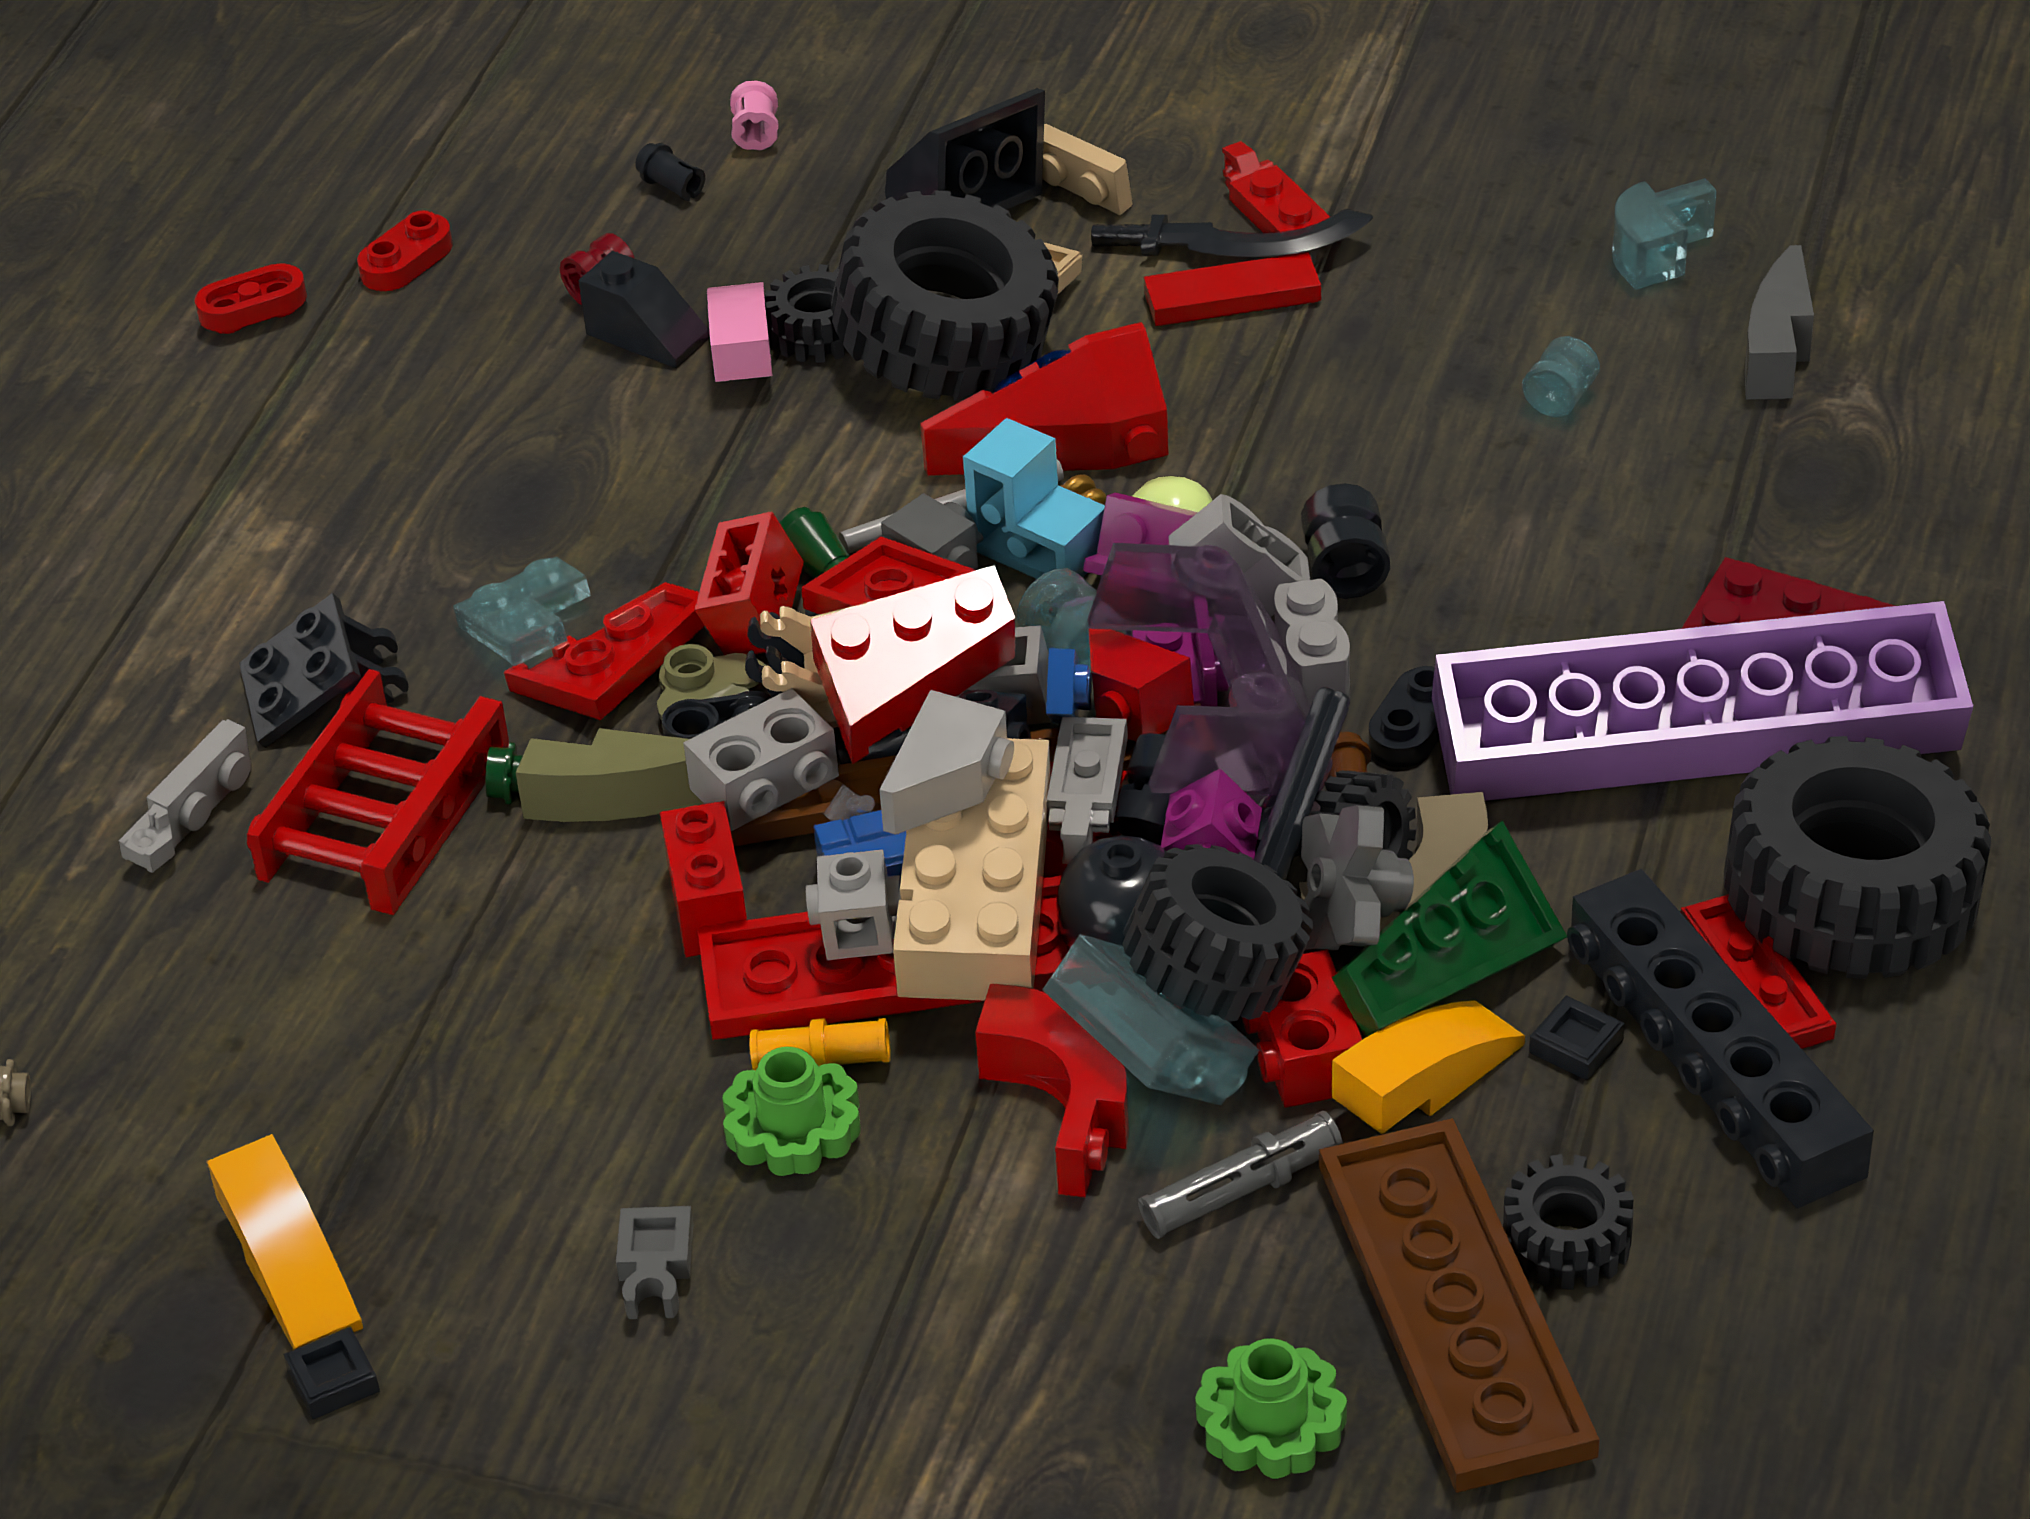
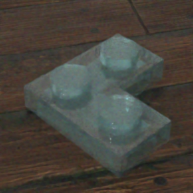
M556 556L554 558L534 561L524 569V572L502 583H492L478 588L473 592L472 597L454 605L453 609L460 628L516 666L567 641L562 619L554 615V613L591 595L585 575Z

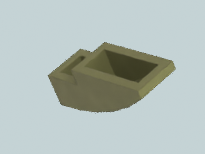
M601 728L598 729L592 745L531 738L516 771L524 819L560 822L610 821L660 814L662 811L700 805L702 801L690 790L683 744V742L689 739Z

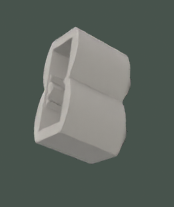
M1220 494L1168 536L1170 568L1178 581L1188 588L1195 587L1213 596L1217 606L1227 617L1234 620L1240 619L1254 627L1260 626L1275 614L1274 597L1279 584L1310 580L1308 557L1302 550L1279 531L1264 526L1243 504L1224 494Z
M1323 579L1300 580L1279 584L1274 597L1275 658L1280 671L1286 677L1287 702L1290 710L1296 717L1308 713L1316 691L1322 687L1343 692L1350 699V642L1346 631L1338 623V603L1333 589Z

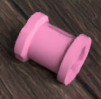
M755 80L746 81L738 85L732 91L730 97L731 112L734 115L731 130L732 139L743 149L764 150L777 140L778 120L774 116L778 108L777 94L765 82Z

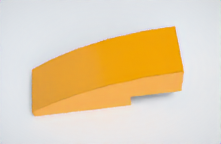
M1475 1000L1452 1002L1428 1008L1382 1028L1332 1060V1098L1383 1134L1416 1108L1421 1109L1429 1116L1433 1115L1524 1046L1525 1035Z
M273 1134L208 1160L207 1164L216 1198L242 1244L247 1265L293 1350L350 1326L353 1332L363 1329L361 1317L328 1243Z

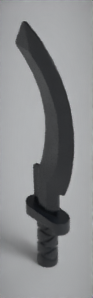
M1343 209L1332 217L1301 229L1276 233H1246L1219 230L1214 228L1211 222L1168 223L1167 214H1153L1150 224L1146 225L1124 224L1122 226L1121 224H1108L1106 226L1105 224H1093L1091 242L1092 246H1141L1142 256H1158L1162 246H1188L1190 250L1226 256H1278L1305 252L1339 241L1364 227L1373 219V216L1363 212Z

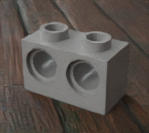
M792 688L683 742L690 790L704 804L724 801L730 831L839 776L834 729Z

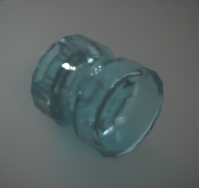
M1570 336L1556 338L1551 341L1540 357V361L1532 366L1523 379L1522 390L1526 400L1533 408L1551 417H1563L1571 413L1581 399L1582 393L1589 389L1600 372L1598 357L1592 348L1580 339Z

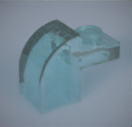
M1704 178L1655 193L1643 181L1628 188L1620 195L1615 204L1612 258L1617 270L1635 290L1685 275L1687 243L1713 236L1716 189Z

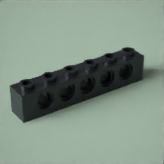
M1642 869L1573 896L1571 927L1568 928L1567 938L1575 958L1581 964H1588L1604 982L1606 991L1614 1004L1627 1009L1641 1026L1649 1045L1657 1051L1662 1050L1679 1070L1680 1077L1689 1092L1693 1095H1700L1717 1115L1720 1126L1731 1140H1738L1756 1160L1762 1177L1770 1186H1778L1798 1209L1868 1178L1874 1130Z

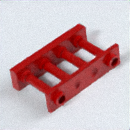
M369 669L354 690L349 691L344 696L340 709L262 814H258L252 820L247 833V846L252 854L257 879L269 883L289 854L344 868L361 874V878L365 881L371 910L394 915L485 785L489 748H508L509 736L502 701L479 696L465 718H461L454 723L387 706L380 671ZM380 730L444 746L435 759H431L427 764L367 749ZM350 771L415 787L406 801H401L398 805L337 790ZM320 812L385 829L376 843L370 844L367 848L306 832Z

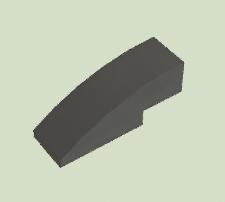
M1790 245L1774 262L1761 282L1752 304L1744 373L1746 400L1793 398L1796 362L1810 361L1814 312L1801 245Z

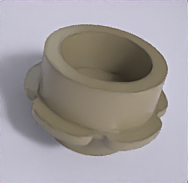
M7 1059L6 1066H0V1120H4L7 1126H13L15 1113L29 1112L31 1081L28 1072L17 1073L16 1062L13 1059Z

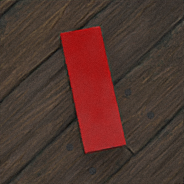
M1309 252L1143 277L1144 294L1155 326L1321 301V283Z
M1729 894L1681 908L1680 913L1801 1049L1834 1039L1836 1022L1788 958L1774 952L1772 949L1773 938L1768 936L1763 939L1761 944L1750 934L1745 927L1746 917L1745 921L1741 922L1734 913L1728 901Z

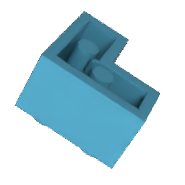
M1004 419L963 456L967 512L973 518L978 531L983 535V541L977 544V553L1068 592L1088 573L1083 571L1085 558L1097 554L1105 505L1058 485L1055 438L1011 419Z

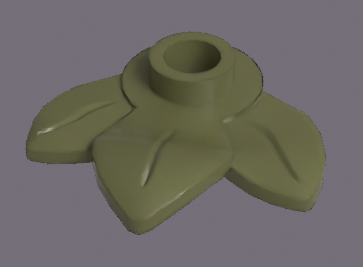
M695 644L681 645L672 649L665 656L664 664L659 671L660 685L663 689L662 694L657 700V710L660 719L662 720V714L667 707L675 702L685 699L700 700L736 695L749 691V688L758 685L759 682L753 681L746 674V654L732 653L713 657L707 648ZM758 660V663L761 666H766L764 663Z

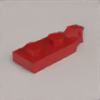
M1242 141L1222 148L1225 167L1222 171L1226 179L1225 184L1229 189V200L1263 233L1301 229L1330 217L1277 165H1273L1272 161L1267 159L1259 162L1255 151Z

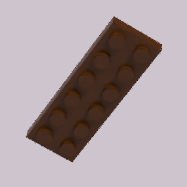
M1451 1118L1319 1149V1169L1455 1492L1458 1493L1598 1458L1600 1439L1454 1119Z

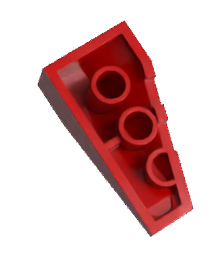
M1139 322L1086 335L1069 344L1071 352L1042 368H1039L1037 362L1020 370L1022 378L995 393L982 390L920 423L924 469L927 475H963V456L1006 418L1055 438L1056 458L1060 462L1063 471L1116 469L1168 456L1167 407L1146 328L1143 323Z

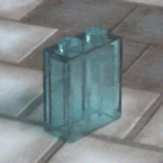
M1080 934L1042 990L1146 1087L1222 1105L1226 1098L1235 1093L1244 1083L1247 1076V1068L1260 1050L1227 1020H1223L1215 1015H1211L1209 1018L1195 1014L1194 1010L1185 1006L1181 1008L1169 1002V998L1164 994L1152 990L1145 984L1147 979L1136 974L1129 964L1131 957L1124 953L1123 946Z

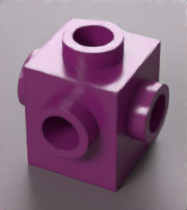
M1220 768L1170 794L1161 847L1168 851L1172 848L1184 850L1186 845L1199 844L1205 848H1210L1213 845L1224 847L1228 851L1237 854L1239 852L1253 857V860L1262 808Z

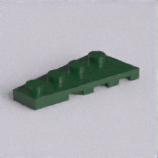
M1502 820L1484 833L1412 901L1404 911L1395 917L1380 932L1378 944L1365 946L1332 979L1363 1036L1366 1038L1400 1019L1420 1012L1553 947L1567 938V934Z

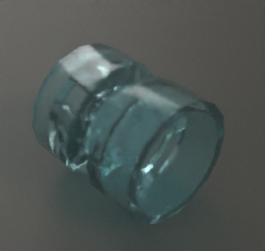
M1069 568L1054 569L1041 575L1021 597L1017 609V623L1020 627L1041 626L1048 652L1049 648L1075 649L1081 664L1088 665L1090 673L1089 628L1099 624L1131 636V626L1127 619L1107 600L1101 598L1084 578Z

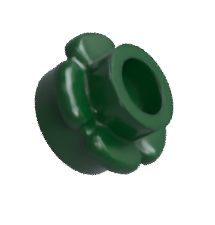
M509 742L508 748L490 747L486 765V797L504 798L505 804L508 805L512 803L513 793H519L516 771L523 755H517V746L514 742Z

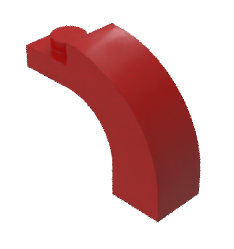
M990 984L975 1032L979 1079L1033 1086L1046 1091L1063 1104L1066 1110L1055 1146L1058 1194L1086 1198L1093 1170L1103 1171L1105 1168L1108 1147L1127 1149L1129 1138L1127 1077L1120 1050L1108 1031L1093 1016L1077 1005L1053 994L1036 989Z

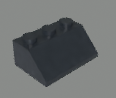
M1035 88L930 131L886 170V199L893 197L898 201L903 194L920 191L922 195H932L935 190L950 191L953 197L965 199L967 194L981 198V203L992 208L998 205L1007 210L1041 195L1045 90Z

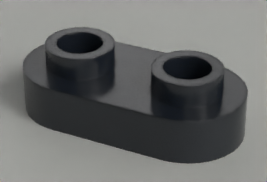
M1421 666L1403 673L1370 719L1369 748L1372 756L1379 762L1393 767L1416 765L1429 756L1440 738L1432 702L1435 667Z

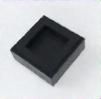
M1566 995L1530 1035L1529 1053L1588 1081L1623 1041L1625 1023Z
M351 1326L283 1354L287 1370L312 1419L380 1392L377 1376Z

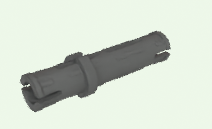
M1325 1111L1316 1113L1314 1117L1275 1135L1263 1132L1252 1138L1250 1147L1202 1168L1153 1194H1146L1140 1197L1138 1205L1142 1218L1152 1235L1159 1239L1168 1232L1212 1211L1221 1209L1225 1205L1269 1184L1274 1188H1279L1289 1183L1292 1179V1173L1319 1160V1149L1343 1144L1341 1134L1334 1120ZM1293 1148L1295 1150L1257 1170H1251L1250 1168L1287 1149ZM1227 1178L1232 1180L1192 1201L1186 1199Z

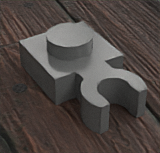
M691 1206L621 1208L616 1266L619 1281H625L622 1287V1294L628 1319H637L640 1302L651 1296L663 1299L666 1318H674L678 1313L679 1297L675 1279H690L694 1228Z

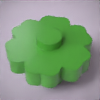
M780 1047L765 1054L760 1060L756 1071L746 1070L737 1074L732 1086L724 1092L722 1097L725 1113L723 1127L727 1146L736 1152L737 1157L743 1164L757 1165L767 1161L769 1170L778 1176L815 1172L821 1164L822 1157L839 1158L846 1155L851 1147V1142L855 1141L861 1132L858 1111L860 1104L856 1082L851 1077L846 1076L845 1070L839 1064L828 1063L818 1066L812 1056L796 1047Z
M1262 1339L1249 1346L1233 1348L1228 1354L1227 1367H1212L1203 1373L1201 1387L1195 1397L1196 1420L1201 1426L1206 1428V1449L1208 1452L1222 1459L1224 1464L1234 1471H1244L1257 1464L1260 1471L1272 1479L1282 1478L1291 1473H1304L1311 1470L1315 1465L1316 1451H1332L1340 1445L1341 1431L1347 1422V1398L1336 1389V1369L1334 1366L1324 1360H1320L1319 1356L1309 1348L1295 1349L1289 1343L1279 1339Z

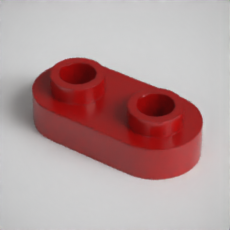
M425 210L409 214L359 253L357 262L362 283L372 290L392 291L404 287L451 251L453 242L448 220L441 215Z
M271 264L206 285L196 294L195 305L199 322L204 328L221 334H230L248 325L292 314L306 301L307 291L303 273L299 268L290 264Z

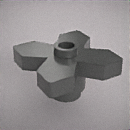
M1355 805L1342 808L1340 815L1319 813L1304 817L1301 858L1308 869L1307 887L1309 891L1304 901L1310 910L1308 917L1313 920V930L1304 951L1315 952L1328 949L1330 952L1339 950L1340 945L1360 947L1376 945L1379 942L1380 917H1388L1392 912H1402L1408 907L1414 887L1413 869L1408 859L1398 858L1392 850L1382 849L1384 809L1382 807Z

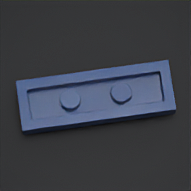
M1049 648L1046 714L1053 723H1061L1062 717H1078L1079 710H1091L1092 673H1090L1088 665L1081 664L1075 649Z

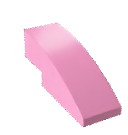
M763 282L708 288V317L715 382L773 376Z

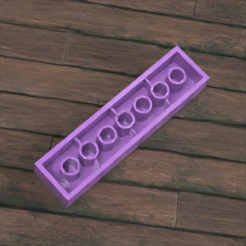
M1944 601L1436 655L1432 702L1450 794L1483 792L1485 801L1749 773L1760 767L1764 760L1780 750L1788 754L1789 749L1796 743L1812 739L1815 744L1825 743L1828 737L1847 736L1848 741L1864 742L1866 737L1884 740L1885 746L1900 749L1902 745L1920 751L1921 754L1961 750L1973 710L1971 696Z

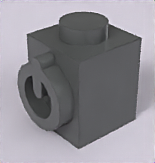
M923 493L881 522L882 537L973 568L976 571L978 570L977 544L983 541V535L978 531L973 518L967 510L957 503L946 502L942 504Z

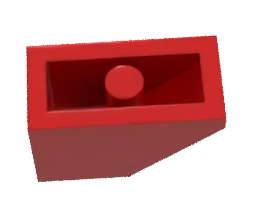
M1099 624L1088 629L1096 718L1127 719V739L1136 742L1137 738L1142 734H1162L1195 714L1190 657Z

